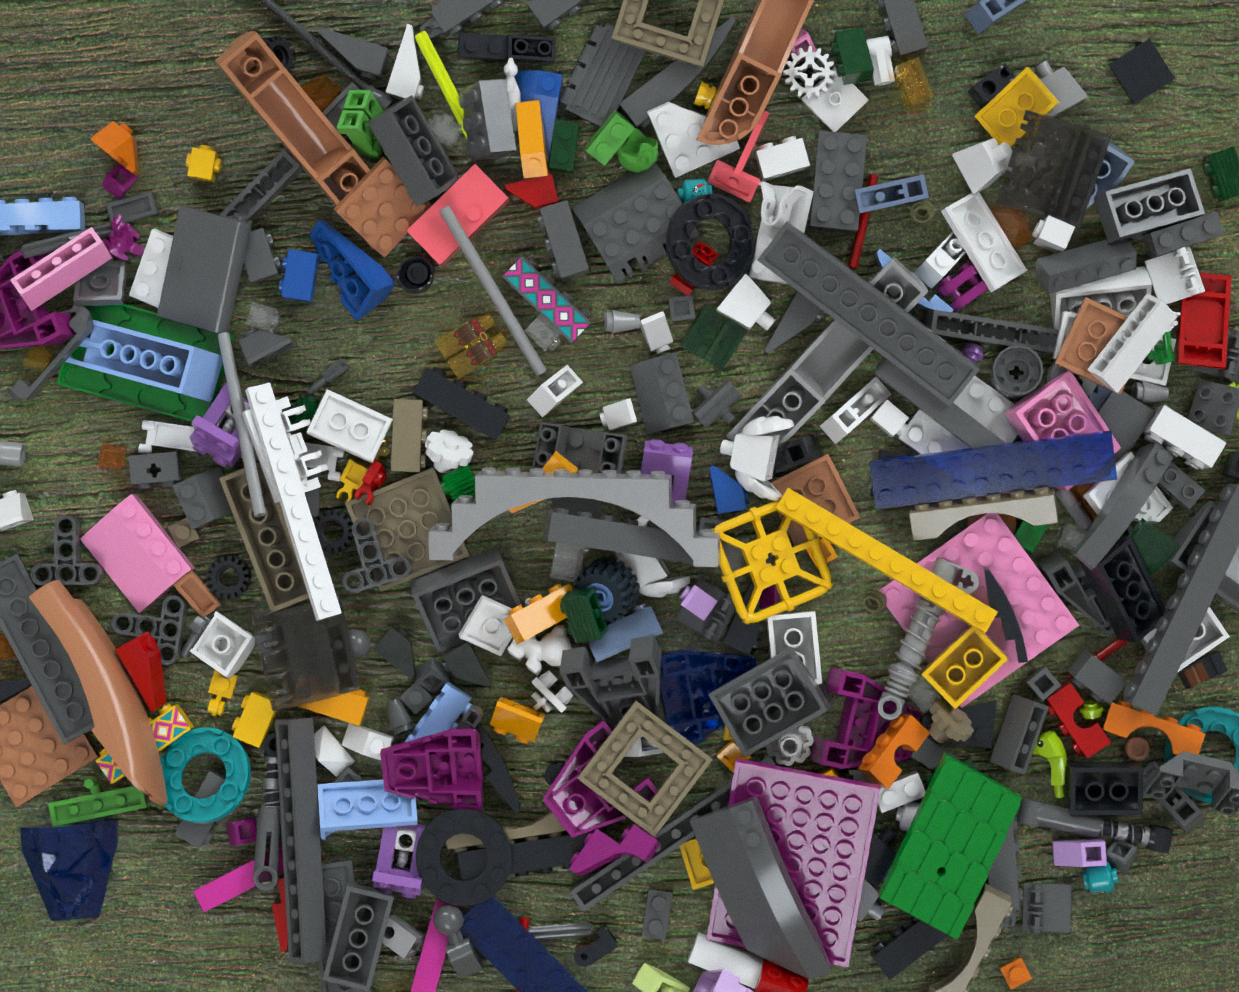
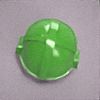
M635 128L617 150L619 162L625 169L634 173L646 171L658 159L657 140L644 135L639 129Z

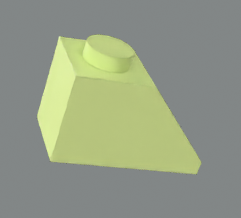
M646 963L638 971L632 983L642 992H689L690 990L689 986Z

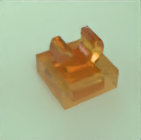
M102 442L97 466L122 471L127 448Z

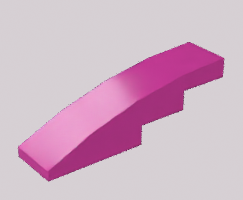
M280 845L278 874L284 871L282 845ZM269 852L265 853L264 866H268ZM254 859L193 891L203 913L255 887L253 882ZM263 871L259 874L258 880L262 883L272 878V875L268 871Z
M439 900L435 902L411 992H436L449 940L447 935L437 931L433 918L438 908L443 905L453 904Z

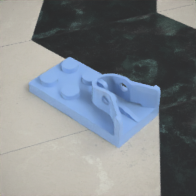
M383 779L318 784L320 833L323 840H326V837L335 831L417 825L416 798L412 799L385 792Z

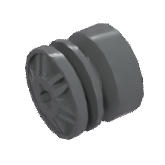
M1021 345L1009 346L999 353L991 366V384L1005 398L1012 400L1022 399L1032 393L1041 382L1044 372L1043 364L1038 354L1031 348ZM1014 368L1017 369L1018 373H1021L1017 380L1014 379L1013 375L1009 374Z

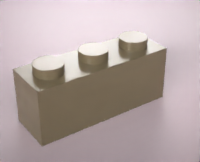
M394 399L391 471L420 473L422 468H426V453H422V445L425 444L427 439V430L423 429V421L428 420V406H424L423 400Z

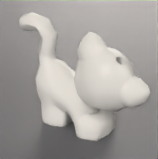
M531 598L525 600V606L530 605L528 600ZM564 625L554 627L551 633L542 637L541 641H538L534 635L519 644H516L513 639L508 647L509 653L518 661H521L524 657L528 659L525 665L536 676L542 671L540 661L543 660L551 666H560L562 651L572 649Z

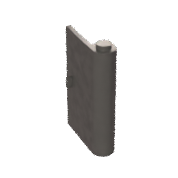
M179 206L157 316L216 333L229 332L252 221L248 220L249 216L234 213V216L223 217L188 206Z

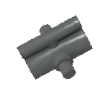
M725 380L715 391L709 390L704 384L697 389V392L702 396L703 402L692 411V414L706 429L717 418L724 419L729 425L735 421L736 417L730 412L731 409L729 407L741 395L730 381Z

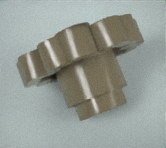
M937 699L929 709L933 714L931 717L933 722L931 723L929 733L937 742L943 743L950 739H954L957 742L959 740L965 742L974 732L970 726L972 722L967 714L959 710L958 707L955 709L946 699L944 701Z

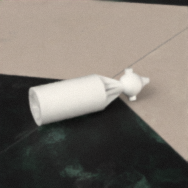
M509 58L508 63L504 66V74L507 76L505 81L513 131H518L516 103L521 102V92L514 78L518 68L514 64L513 58Z

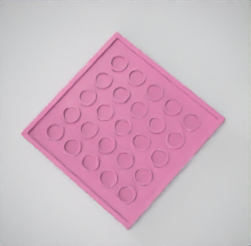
M998 513L984 514L916 563L931 572L938 557L973 571L979 578V586L976 591L969 595L990 607L984 568H989L1003 588L1014 610L1023 636L1028 661L1079 626L1076 619ZM958 569L952 585L956 587L959 581L963 583L962 588L964 589L967 586H972L971 576L967 575L966 578H961L963 570ZM892 580L878 591L885 596L886 606L907 633L905 628L909 627L912 621L910 615H914L917 608L915 601L921 596ZM947 611L944 612V616H939L941 622L936 624L934 628L936 634L931 636L929 641L931 646L927 647L924 653L926 661L930 663L969 624ZM1001 617L994 618L986 634L1008 655V660L959 705L961 708L1027 663H1018L1015 639L1005 641Z

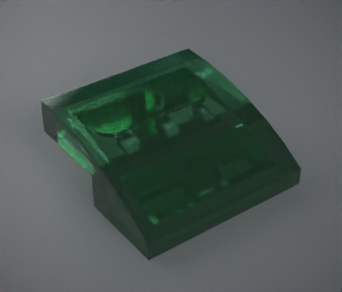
M703 305L681 341L680 346L723 371L748 330L731 319L724 317L709 306Z
M1141 518L1128 536L1123 534L1120 538H1132L1150 576L1158 571L1180 548L1177 543L1143 518Z

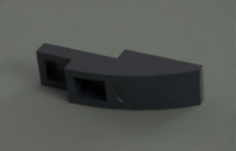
M461 32L458 34V58L508 63L509 58H513L514 63L555 62V37L514 34L502 36Z

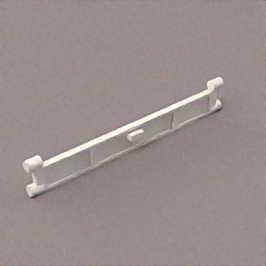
M143 420L142 429L148 430L146 444H139L138 453L151 454L152 445L195 451L190 440L194 427ZM252 443L255 460H259ZM305 443L308 451L300 454L299 458L320 450L323 455L318 459L305 462L306 467L315 468L319 465H327L329 470L328 480L340 481L341 472L336 471L337 458H344L345 451L337 447Z

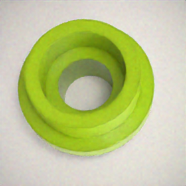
M1087 700L1079 707L1083 718L1096 719L1102 716L1104 707L1097 700Z

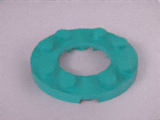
M1208 706L1192 710L1178 720L1177 724L1187 727L1188 724L1201 727L1202 733L1219 731L1225 734L1232 741L1235 748L1233 766L1239 772L1238 713L1222 707ZM1168 738L1164 748L1165 763L1175 757V755H1172V747ZM1186 787L1181 788L1185 794L1194 799L1212 803V793H1201L1198 790Z
M203 727L189 730L169 744L170 747L165 752L163 758H160L168 800V803L164 806L171 813L184 821L204 824L226 817L239 806L249 788L251 765L247 752L237 739L223 730ZM211 753L217 755L223 761L226 768L225 782L215 795L208 798L197 799L190 796L182 784V773L186 764L199 754Z

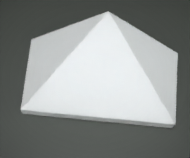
M325 725L314 733L315 756L336 777L355 762Z

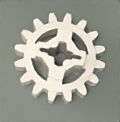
M809 46L808 52H804L802 48H799V55L797 56L792 53L791 58L793 61H787L785 64L790 68L784 70L783 75L789 76L785 80V84H792L790 92L798 90L799 98L803 93L806 94L807 100H810L811 94H815L819 98V91L822 90L827 93L828 88L826 85H833L834 81L829 77L835 76L836 71L830 70L834 66V62H827L829 54L821 56L820 48L816 53L812 51V46ZM806 58L805 63L801 67L794 68L800 60ZM814 58L819 60L823 64L824 68L819 67L814 62ZM807 68H812V72L816 73L812 75V78H807V74L803 73L807 71ZM794 78L800 79L805 84V88L800 86ZM825 78L819 86L813 88L814 83L818 79Z

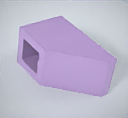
M694 584L691 588L686 586L679 596L682 599L680 604L703 621L718 602Z
M1101 838L1052 841L1055 866H1107L1105 841Z

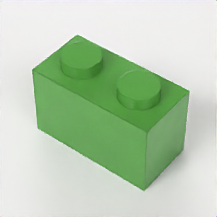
M614 109L584 147L590 155L605 166L635 127Z

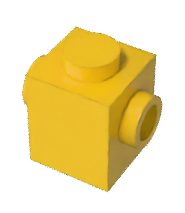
M200 145L199 148L192 147V152L188 153L186 158V167H189L187 176L191 179L215 183L216 172L220 173L222 159L219 158V154L210 146Z

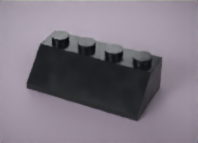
M1131 537L1117 540L1092 570L1080 561L1083 571L1118 640L1138 643L1156 627L1158 620L1164 616L1166 608Z

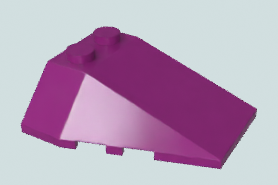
M450 729L381 749L380 755L385 792L412 799L417 796L428 799L429 803L432 804L440 802L451 805V809L482 810L483 765L480 734L476 729Z

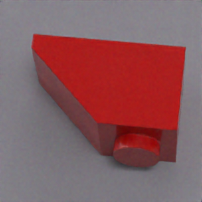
M552 173L548 174V176L530 178L505 185L507 193L535 210L559 203Z

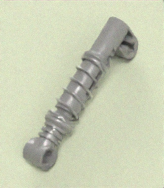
M937 557L931 571L933 574L952 584L957 570L961 569L963 571L960 577L966 578L967 575L971 576L970 581L973 582V585L967 586L964 589L962 588L963 583L958 581L956 587L967 594L976 591L979 586V578L976 573ZM918 597L915 601L916 611L914 615H910L912 621L909 627L905 628L907 631L905 638L900 640L902 643L900 650L895 652L897 658L901 661L900 663L890 664L888 672L891 681L887 680L889 686L884 688L887 691L882 692L878 702L879 714L888 720L895 719L900 715L905 703L903 697L907 698L905 692L910 691L907 687L912 686L917 681L919 675L916 674L915 670L921 671L919 666L922 659L926 658L924 655L926 648L931 646L929 643L930 638L936 634L934 628L937 623L941 622L939 616H944L945 610L923 597ZM889 700L894 701L897 705L895 712L891 714L883 710V704Z

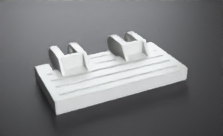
M285 397L276 400L304 493L321 487L318 477L307 480V477L328 470L327 465H319L314 469L307 470L305 462L320 458V456H323L320 450L299 458L300 454L308 450L301 432L294 435L290 434L292 431L311 424L310 419L299 421V423L293 425L290 424L288 417L306 411L305 406H299L282 412L283 409L291 406L289 399ZM248 409L242 412V416L274 502L277 503L279 498L252 411Z

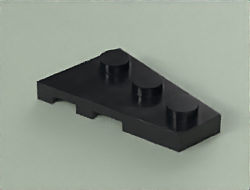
M997 700L959 708L971 720L972 724L970 726L974 732L965 742L962 740L957 742L954 739H950L943 743L991 748ZM932 713L922 715L921 725L928 731L933 722L931 718L933 716ZM930 734L928 735V737H927L928 739H930L931 741L937 742L936 740H934V739L932 738V736H931Z

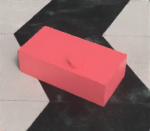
M474 164L406 231L442 268L461 248L439 213L440 209L449 205L471 240L510 201L495 183Z

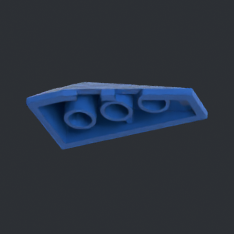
M539 70L518 71L515 75V80L521 92V102L540 100L549 161L563 76L562 74Z
M323 219L319 220L310 237L321 260L327 262L332 272L330 275L332 282H337L342 293L339 297L356 321L360 320L387 298L395 282L379 263Z

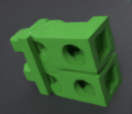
M349 90L343 107L344 110H342L336 129L340 134H347L352 141V147L358 155H366L369 159H380L383 151L378 139L372 133L368 121L382 113L383 110L371 90Z

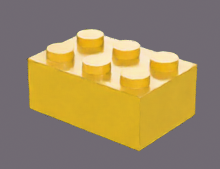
M969 625L922 669L921 675L956 709L1008 660V655L986 633L984 634Z

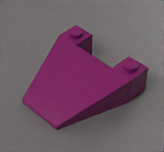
M20 250L11 255L0 267V350L60 345L77 334L69 326V322L72 320L70 313L52 312L48 315L44 303L31 311L10 281L48 256V253L26 259Z
M831 667L825 690L846 696L836 741L814 737L809 760L840 769L859 767L862 764L863 757L876 745L877 738L885 733L890 726L891 720L883 718L879 714L877 707L882 692L887 690L865 675ZM891 700L883 704V710L888 714L894 713L897 708L896 703ZM905 702L901 711L903 714L912 715L918 722L920 721L922 712ZM899 746L895 751L894 760L911 759L909 755L911 751L904 750Z
M604 720L582 735L542 799L572 838L628 818L577 779L578 775L612 732ZM646 777L631 788L648 802L658 791L649 778Z

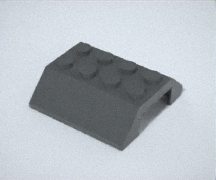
M655 162L646 171L639 173L630 172L571 209L599 251L615 282L619 285L627 280L621 269L624 268L629 278L634 276L633 270L628 264L629 260L635 257L639 268L644 270L647 266L642 259L643 256L650 266L667 256L663 244L666 246L667 229L672 216L682 205V202L667 177ZM696 227L692 231L690 241L699 237Z

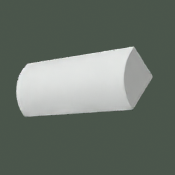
M1147 293L1087 370L1105 386L1118 393L1171 326L1177 315L1163 300Z
M700 932L697 933L688 956V963L708 971L725 969L740 978L739 983L755 989L763 957L727 943L706 940L707 935Z

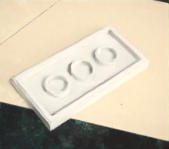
M979 192L971 193L941 211L990 292L995 291L1028 271Z

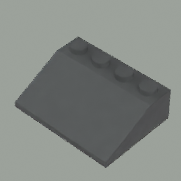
M499 547L409 582L412 596L438 653L466 642L458 634L482 595L512 609L521 604Z
M792 647L708 694L744 757L831 708L819 685Z

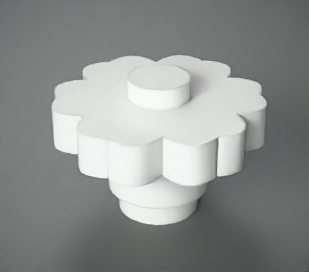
M442 429L440 433L431 432L425 442V447L427 448L426 455L433 461L434 468L441 473H448L458 468V465L467 466L473 456V451L471 450L472 443L466 437L458 436L455 431Z
M801 725L766 745L768 755L775 756L778 764L786 766L793 765L794 761L804 762L811 754L809 746L814 742L811 729L808 726Z

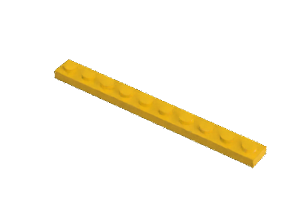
M790 488L786 490L775 509L984 634L998 611Z

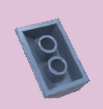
M645 603L632 608V614L623 616L621 619H617L616 622L606 625L608 631L602 639L588 641L596 662L629 649L631 639L652 635L656 637L663 633L651 605L646 607Z

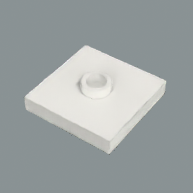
M835 72V76L829 77L834 82L833 85H826L828 88L827 93L821 90L819 91V98L815 94H811L810 100H807L806 95L801 99L831 132H837L869 101L854 84L843 85L842 77H838L837 72ZM825 78L819 81L813 88L819 86Z
M482 595L458 634L459 637L501 656L512 638L503 620L510 616L509 610L512 608Z

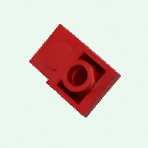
M701 241L696 244L692 251L694 257L700 263L711 266L719 255L710 246L705 245ZM677 273L674 274L669 282L687 296L695 288L683 281Z

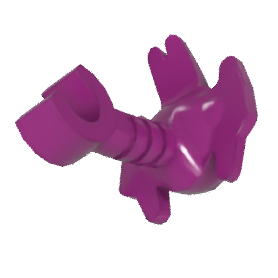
M115 215L111 222V227L114 231L109 235L110 241L103 240L109 253L124 261L128 260V256L124 254L126 252L143 256L145 247L135 243L133 237L139 239L140 235L129 223L121 222L123 220L122 216Z

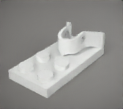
M760 181L759 185L763 194L761 206L762 220L749 277L755 280L788 284L757 260L786 221L790 222L801 232H805L814 191L798 185L786 187Z

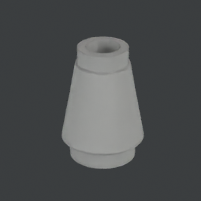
M615 310L605 312L604 328L605 331H611V334L639 329L640 327L639 314Z
M1140 380L1133 383L1131 396L1143 404L1167 401L1169 389L1168 387Z

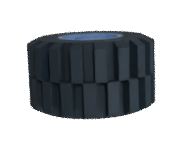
M607 557L594 560L579 574L574 582L576 585L573 587V590L595 588L606 623L608 621L613 623L617 619H621L637 602L640 594L638 592L640 585L636 583L638 579L636 574L633 575L631 573L632 569L630 567L627 568L624 565L625 562L621 560L617 562L614 557H611L609 560Z

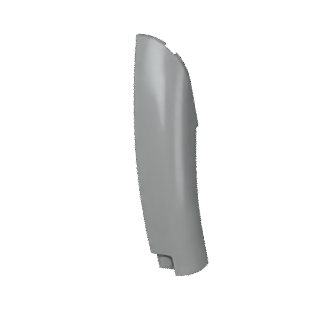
M894 256L869 281L871 285L907 312L928 292L924 283ZM833 319L726 436L734 442L736 434L742 433L743 428L750 421L762 416L766 418L779 416L780 418L792 420L794 427L771 432L772 434H780L778 445L784 443L825 403L873 348Z

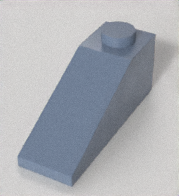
M982 0L965 16L977 33L980 34L1027 0Z
M924 174L854 190L859 213L929 198Z

